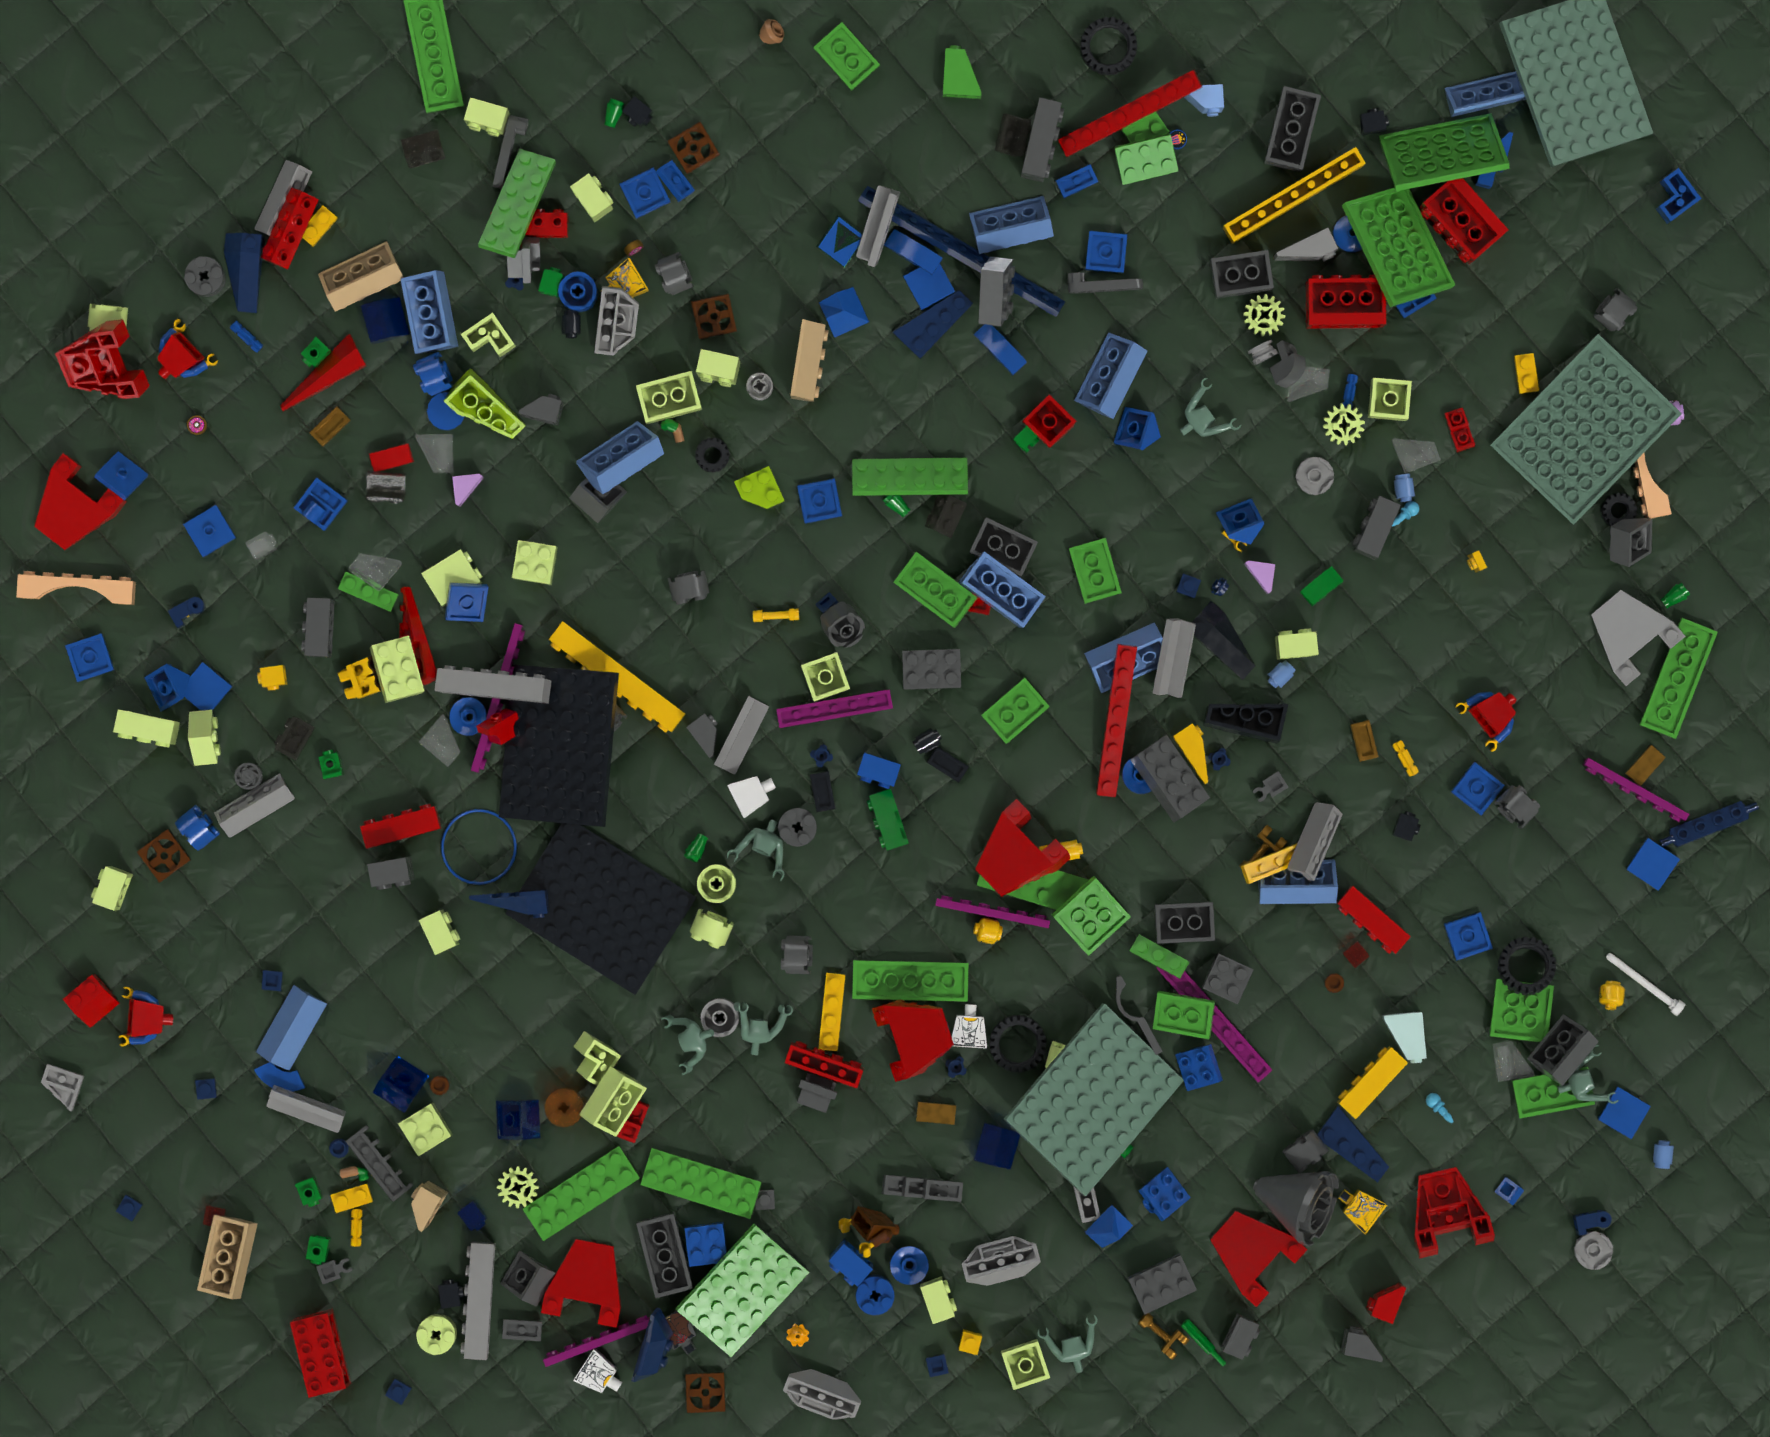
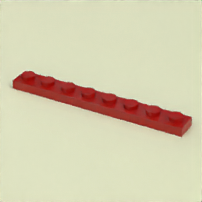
M1192 70L1058 139L1066 157H1069L1203 88L1195 70Z
M1117 644L1096 790V795L1116 797L1137 651V646Z

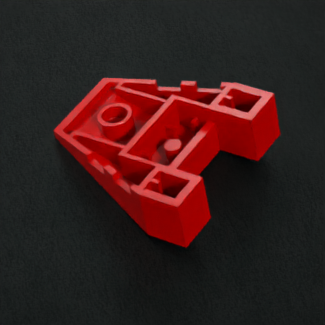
M123 319L106 321L55 353L68 387L90 392L96 390L100 391L103 395L114 394L118 395V398L121 399L140 398L150 385L144 370L127 371L118 350L130 336Z
M63 453L50 470L34 527L66 550L107 521L116 517L127 501H124L108 488L100 500L95 502L70 482L82 466Z
M1017 799L1002 812L975 868L1000 896L1015 891L1029 882L1039 880L1042 876L1056 872L1071 859L1069 852L1056 839L1040 851L1020 830L1032 818L1030 812Z
M900 999L872 1008L877 1027L890 1024L901 1058L890 1063L895 1082L924 1073L930 1065L936 1062L935 1060L943 1056L954 1045L943 1009L940 1007L917 1005L915 1002L908 1003Z
M1457 1167L1419 1176L1414 1237L1419 1259L1437 1255L1438 1245L1435 1236L1470 1227L1475 1245L1494 1241L1495 1234L1490 1216L1485 1212L1480 1201L1475 1197Z
M1237 1211L1229 1217L1210 1239L1241 1294L1256 1307L1269 1292L1255 1279L1281 1251L1295 1264L1308 1250L1304 1245L1298 1243L1291 1234Z
M576 1239L544 1294L541 1313L560 1317L564 1298L601 1305L598 1324L617 1328L622 1306L614 1246Z

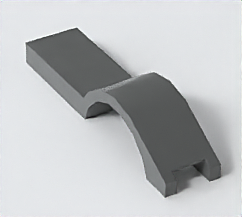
M1121 975L1117 976L1115 1001L1119 1011L1128 1019L1138 1022L1152 1050L1158 1055L1163 1051L1143 1016L1135 1017L1124 1011L1120 995L1126 983Z

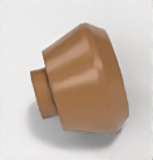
M768 19L761 27L759 36L764 43L776 44L783 41L784 31L776 20Z

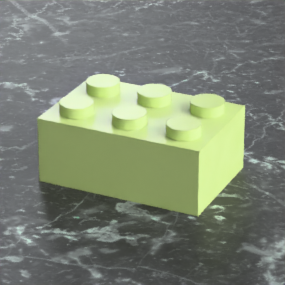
M701 349L696 373L703 382L712 383L714 380L718 381L721 386L731 387V384L736 385L740 360L739 357Z
M692 371L636 385L646 424L702 410Z
M409 636L375 644L370 647L385 703L424 692Z
M118 710L113 732L118 733L120 738L132 739L134 736L137 737L136 741L151 744V740L156 741L155 745L170 747V744H176L180 722Z
M610 1066L579 1115L592 1125L616 1137L647 1088L634 1078Z

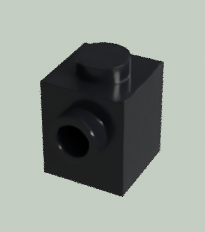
M635 96L623 109V114L628 117L627 121L634 127L637 125L640 128L643 125L647 126L653 119L651 116L653 111Z
M1378 108L1369 109L1367 113L1359 116L1362 135L1385 132L1387 130L1386 127L1389 126L1388 115H1384V110L1379 111Z
M1407 811L1404 814L1399 813L1392 835L1412 841L1414 834L1418 835L1421 824H1418L1419 819L1415 818L1416 814Z
M454 1279L442 1280V1284L438 1285L441 1309L461 1306V1297H464L463 1286H459V1281L454 1282Z

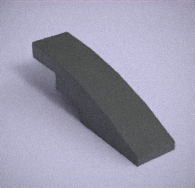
M883 1175L882 1194L957 1202L962 1200L963 1182Z

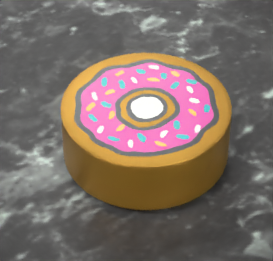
M635 240L628 244L624 251L629 257L639 252L644 246L640 240Z
M192 416L187 422V428L192 434L201 435L207 429V422L201 416Z

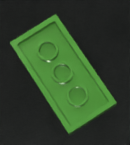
M917 552L893 582L953 628H956L978 598Z
M1588 1066L1581 1067L1579 1070H1587ZM1545 1074L1512 1080L1519 1119L1595 1105V1101L1577 1100L1571 1090L1559 1093L1557 1086H1560V1084ZM1590 1090L1587 1094H1593V1090Z

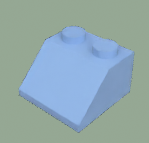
M1223 84L1202 85L1203 88L1184 97L1202 114H1207L1208 117L1218 116V113H1221L1224 108Z

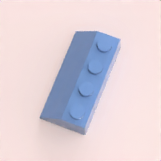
M1044 196L969 213L979 254L1054 237L1051 218Z
M435 270L401 278L415 354L459 347L444 272Z
M1108 332L1074 401L1101 415L1114 419L1147 350L1133 341Z
M637 421L577 460L576 463L590 484L600 493L604 494L655 461L664 452L658 436Z
M985 551L974 561L958 582L1019 628L1025 627L1046 597Z
M1155 622L1084 653L1101 693L1111 689L1117 644L1137 646L1133 679L1157 669L1163 638Z
M1323 860L1314 881L1307 880L1302 873L1289 871L1288 869L1258 880L1260 904L1337 903L1338 883L1335 860Z

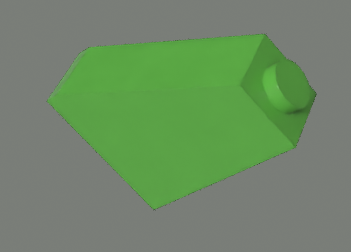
M956 45L946 48L943 97L981 99V90L965 49H961V46Z

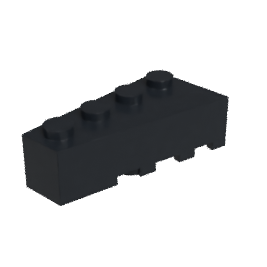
M1209 704L1203 726L1278 744L1281 739L1288 704Z

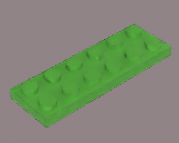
M403 0L426 113L464 106L443 0Z
M519 148L480 238L479 248L511 258L516 257L556 164L555 159Z
M967 458L852 459L853 496L968 494Z
M1684 618L1680 619L1678 627L1686 637L1671 649L1669 648L1639 724L1673 739L1677 738L1718 633L1715 630Z
M1057 870L1052 874L1049 873L1040 877L1039 880L1029 882L1006 895L1057 910L1089 880ZM979 875L977 886L995 891L985 881V879L981 875Z
M853 960L852 999L968 1002L969 963Z
M618 1146L524 1207L523 1211L541 1239L545 1241L638 1180L640 1176L621 1147Z
M655 1148L651 1149L641 1181L642 1186L748 1219L752 1217L762 1184L761 1181Z

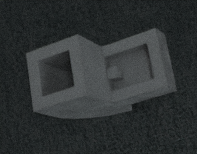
M1282 340L1276 344L1282 360L1270 367L1275 384L1288 388L1302 377L1306 362L1305 357L1297 354L1293 344Z

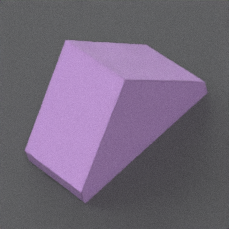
M480 474L454 476L455 504L461 507L484 477Z
M1255 561L1244 563L1266 594H1269L1272 591L1275 564Z

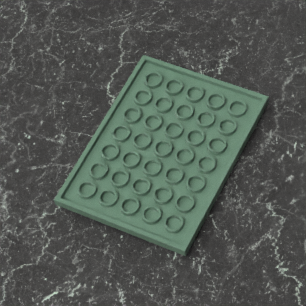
M1567 0L1499 23L1550 167L1653 134L1606 0Z
M1597 334L1504 430L1491 446L1574 525L1682 413L1609 343Z
M1102 1003L1004 1117V1120L1083 1196H1087L1184 1080L1164 1060L1156 1055L1106 1004Z

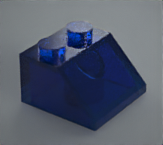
M400 297L361 305L372 344L410 335Z
M397 1055L378 1081L373 1093L405 1113L429 1078V1075Z
M539 1100L496 1101L498 1139L526 1140L540 1138Z
M984 1122L974 1160L1011 1170L1020 1135L1015 1130Z

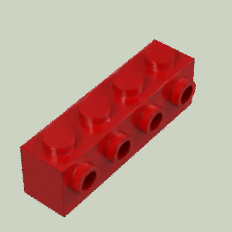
M291 187L260 258L288 270L319 199Z
M536 209L525 236L568 238V213H564L562 209H554L552 213H545L544 209Z
M431 804L419 806L420 810L415 812L412 809L401 811L400 816L394 817V814L382 816V821L376 822L375 819L364 821V825L360 826L366 849L442 829L436 806L431 807Z
M1350 886L1337 901L1339 905L1337 909L1345 916L1349 914L1353 917L1352 922L1360 929L1363 926L1368 931L1367 935L1372 940L1376 941L1378 939L1383 944L1381 947L1388 954L1391 952L1396 954L1411 937L1354 886Z
M800 1041L791 1043L785 1060L786 1064L858 1088L864 1071L861 1063L853 1060L850 1063L846 1062L842 1056L837 1054L829 1056L824 1054L825 1051L820 1048L814 1047V1050L807 1048V1044Z

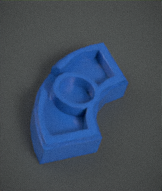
M270 1062L254 1069L257 1076L271 1088L274 1085L289 1091H298L306 1088L298 1070L292 1072L282 1071Z

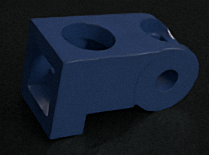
M193 597L168 610V613L176 627L181 628L185 626L183 620L194 614L204 612L205 602L198 597Z
M1603 1210L1573 1215L1576 1234L1579 1236L1587 1234L1586 1229L1597 1226L1606 1228L1612 1222L1611 1215Z

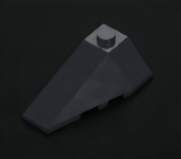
M1210 601L1192 621V623L1196 624L1194 638L1243 680L1255 667V664L1227 615Z

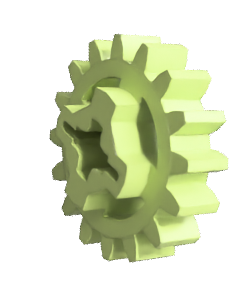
M1265 294L1263 299H1261L1257 295V301L1251 299V306H1245L1248 312H1244L1243 316L1248 317V319L1244 323L1250 324L1248 330L1255 329V335L1259 331L1262 337L1265 335V332L1270 336L1272 335V330L1276 332L1279 330L1277 325H1283L1280 319L1285 318V315L1281 314L1284 308L1278 307L1281 302L1275 303L1274 296L1268 299L1267 294ZM1260 303H1268L1270 306L1262 307ZM1253 309L1256 312V318L1254 320H1252L1251 316ZM1269 310H1271V311L1268 313V316H1267L1268 319L1263 318V319H1261V320L1258 321V319H1259L1260 316H1261V311H1262L1263 313H1265V312H1268ZM1275 310H1276V313H1277L1276 322H1275V320L1272 318L1273 312H1274ZM1259 324H1266V325L1269 326V327H1268V328H1261V327H1258V325H1259Z
M1340 403V408L1338 409L1334 405L1333 412L1327 411L1329 417L1323 418L1327 422V424L1323 425V428L1328 429L1325 432L1326 436L1331 434L1330 441L1337 439L1338 445L1341 441L1347 445L1348 440L1355 443L1354 437L1360 438L1361 436L1358 432L1364 431V428L1360 426L1365 424L1364 420H1360L1363 416L1362 413L1356 414L1358 408L1355 407L1352 410L1351 404H1348L1345 408L1343 403ZM1346 412L1351 413L1356 419L1347 417ZM1339 413V417L1332 421L1333 417ZM1343 417L1349 423L1345 426V432L1339 425L1342 424ZM1355 428L1354 432L1349 435V431ZM1332 430L1340 431L1341 436L1336 435Z
M517 1166L516 1171L511 1167L509 1168V1174L505 1171L502 1173L505 1178L498 1179L502 1183V1185L497 1186V1189L502 1190L498 1196H504L505 1198L502 1202L504 1203L508 1200L509 1207L513 1203L516 1204V1208H519L521 1203L526 1207V1201L532 1203L533 1199L531 1196L538 1195L534 1192L535 1189H539V1186L534 1184L538 1179H532L531 1176L534 1173H526V1167L523 1171H520V1166ZM517 1174L525 1176L527 1180L520 1179ZM510 1177L511 1184L505 1188L506 1181ZM515 1182H517L518 1185L526 1184L520 1189L521 1192H519L518 1190H511L516 1185ZM531 1186L530 1193L526 1197L525 1190ZM513 1194L517 1196L519 1200L512 1199L509 1195Z

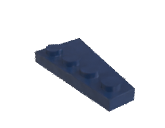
M959 290L898 328L893 334L921 359L973 303Z
M1337 1106L1317 1135L1324 1144L1376 1182H1379L1389 1166Z

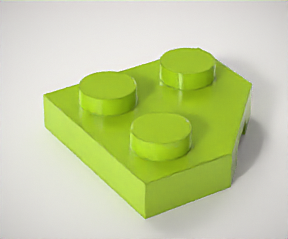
M769 466L734 481L742 500L765 509L785 502Z

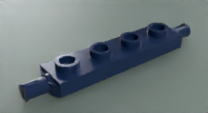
M1742 801L1671 828L1669 830L1670 836L1660 839V844L1664 847L1673 843L1678 848L1748 820L1749 813L1758 810L1759 807L1756 802L1747 806Z

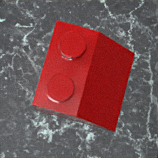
M1049 394L1022 422L1050 448L1065 436L1077 421Z
M92 974L63 998V1001L73 1013L90 1028L120 1004L96 974Z
M1397 1283L1375 1293L1373 1298L1369 1297L1366 1305L1367 1312L1375 1318L1393 1324L1406 1287L1401 1283Z

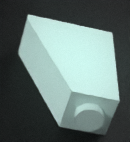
M1422 1012L1382 1015L1384 1023L1406 1060H1410L1411 1063H1421L1422 1059L1427 1058Z

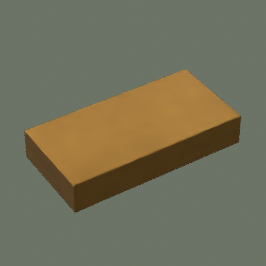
M336 407L309 433L324 447L351 420Z
M1370 721L1351 724L1350 727L1359 762L1377 758L1378 753Z
M1650 745L1625 774L1637 785L1641 786L1666 757Z
M918 1102L916 1121L955 1125L956 1105Z

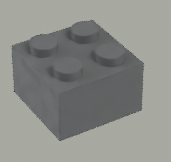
M1217 953L1201 988L1238 1004L1254 969Z

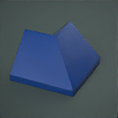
M854 287L837 292L819 302L834 338L869 323Z
M1125 407L1114 444L1144 450L1161 438L1154 413Z
M1252 498L1216 512L1228 538L1251 545L1264 525V521Z
M165 664L144 677L161 712L184 699L190 675L172 667V664Z
M1111 1205L1085 1233L1103 1248L1119 1240L1133 1225Z

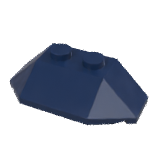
M656 1308L650 1315L631 1379L632 1382H637L656 1374L662 1367L665 1368L668 1362L666 1355L673 1345V1340H671L673 1331L660 1308Z

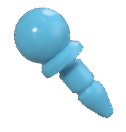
M1414 501L1407 502L1404 508L1400 509L1401 513L1395 518L1392 527L1398 525L1404 519L1409 520L1411 516L1417 515L1419 505Z
M1430 1093L1426 1097V1104L1433 1108L1434 1112L1438 1111L1446 1121L1453 1123V1118L1443 1107L1445 1103L1441 1102L1440 1096L1436 1093Z

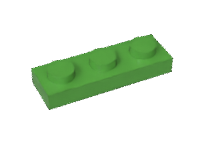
M346 571L338 587L341 591L392 612L399 594Z
M1138 935L1130 949V952L1179 979L1189 964V961L1141 935Z

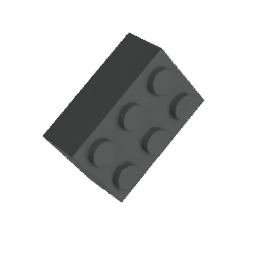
M1268 250L1211 258L1210 260L1215 299L1272 291L1274 289Z
M990 256L982 267L979 324L1002 326L1004 321L1008 319L1009 314H1012L1013 302H1011V296L1014 293L1012 278L1015 275V266H1012L1013 259Z
M1378 496L1376 499L1373 498L1367 509L1370 513L1368 517L1363 518L1360 525L1362 532L1356 535L1352 546H1355L1353 551L1373 560L1377 559L1401 505L1381 496Z
M986 517L969 553L979 557L985 551L1021 578L1038 542Z
M307 598V602H304L303 613H306V621H303L302 632L305 633V640H302L301 651L304 652L305 656L332 658L335 600Z
M960 649L902 651L903 690L961 688Z
M411 857L367 864L371 887H376L377 890L392 888L393 883H395L396 887L410 885V880H415Z
M1213 902L1154 905L1157 944L1215 941Z
M1563 1014L1527 1059L1537 1070L1563 1086L1599 1041L1589 1030Z
M1180 1253L1127 1277L1144 1314L1197 1291Z

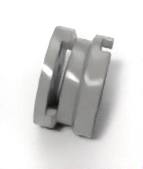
M1272 340L1266 341L1248 351V354H1254L1252 355L1254 365L1278 354L1277 350L1270 345Z
M755 373L748 378L746 389L749 396L753 399L765 400L772 394L773 383L767 374Z

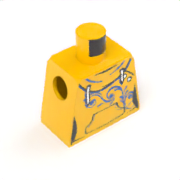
M630 258L626 259L606 277L610 284L608 287L622 288L631 297H636L649 291Z
M1344 1189L1338 1197L1339 1200L1346 1204L1342 1210L1344 1214L1365 1235L1387 1206L1384 1202L1360 1190H1357L1352 1195Z

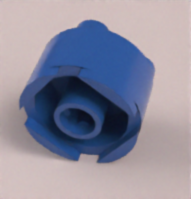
M572 272L565 276L559 284L558 293L560 300L569 310L584 312L591 309L597 301V286L594 280L586 273ZM577 288H580L581 291H583V293H581L579 296H576V294L573 293L574 291H577Z
M440 352L417 360L416 364L413 365L415 373L420 375L422 380L420 382L422 391L424 393L427 392L431 396L454 387L453 384H450L453 379L446 362H441L440 357H442Z
M195 804L178 818L175 825L181 834L188 838L187 841L199 851L220 835V832L214 825H211L213 823L212 819L207 814L203 816L202 810Z
M880 1275L867 1276L856 1289L857 1304L866 1314L881 1315L887 1312L894 1302V1288L891 1282ZM873 1290H876V1293L881 1294L878 1295V1299L870 1297V1295H872Z

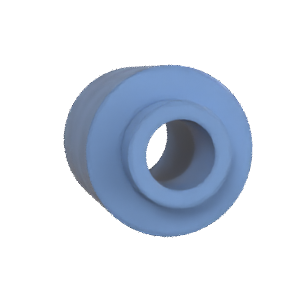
M1410 474L1396 475L1394 480L1396 499H1400V502L1412 501L1411 497L1415 496L1413 478L1410 477Z
M1284 660L1268 674L1269 679L1267 681L1274 688L1277 686L1282 688L1294 676L1293 673L1296 670Z
M1659 1140L1658 1144H1654V1167L1670 1169L1674 1146L1670 1145V1141Z

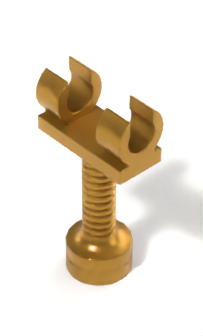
M1266 825L1257 835L1264 843L1250 861L1244 860L1239 867L1241 868V865L1261 858L1269 848L1275 852L1281 850L1287 841L1281 837L1273 845L1266 839L1273 829Z
M1150 1313L1144 1314L1138 1324L1142 1328H1150L1163 1338L1166 1343L1161 1348V1351L1173 1360L1177 1354L1169 1347L1176 1339L1186 1345L1189 1338L1178 1329L1172 1336L1168 1335V1333L1153 1322V1316Z

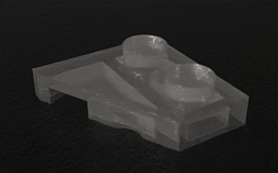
M1305 366L1302 377L1288 387L1287 402L1326 390L1328 388L1330 369Z
M453 434L415 435L433 472L453 473Z
M1391 439L1404 474L1441 460L1434 442Z
M360 554L349 566V571L377 591H380L401 567L402 562L396 559Z
M444 714L439 717L419 741L422 746L447 767L461 753Z
M1512 1041L1492 1043L1498 1082L1535 1076V1073Z

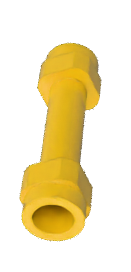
M799 608L776 612L756 610L753 611V622H763V620L770 619L799 620Z

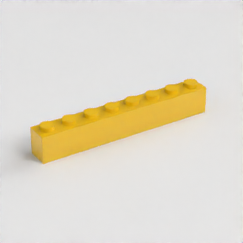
M1355 147L1223 226V230L1233 244L1362 168L1366 163Z
M562 621L549 638L552 642L550 646L558 652L562 649L567 653L565 656L574 664L578 661L583 665L581 667L582 670L619 673L617 696L619 698L622 696L627 698V704L635 710L637 707L643 710L642 715L648 720L652 721V719H655L659 722L658 727L667 733L668 730L673 732L686 715Z

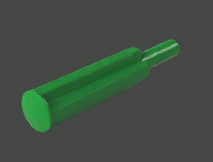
M1189 1319L1185 1320L1181 1327L1207 1354H1211L1221 1366H1224L1226 1362L1214 1350L1215 1346Z

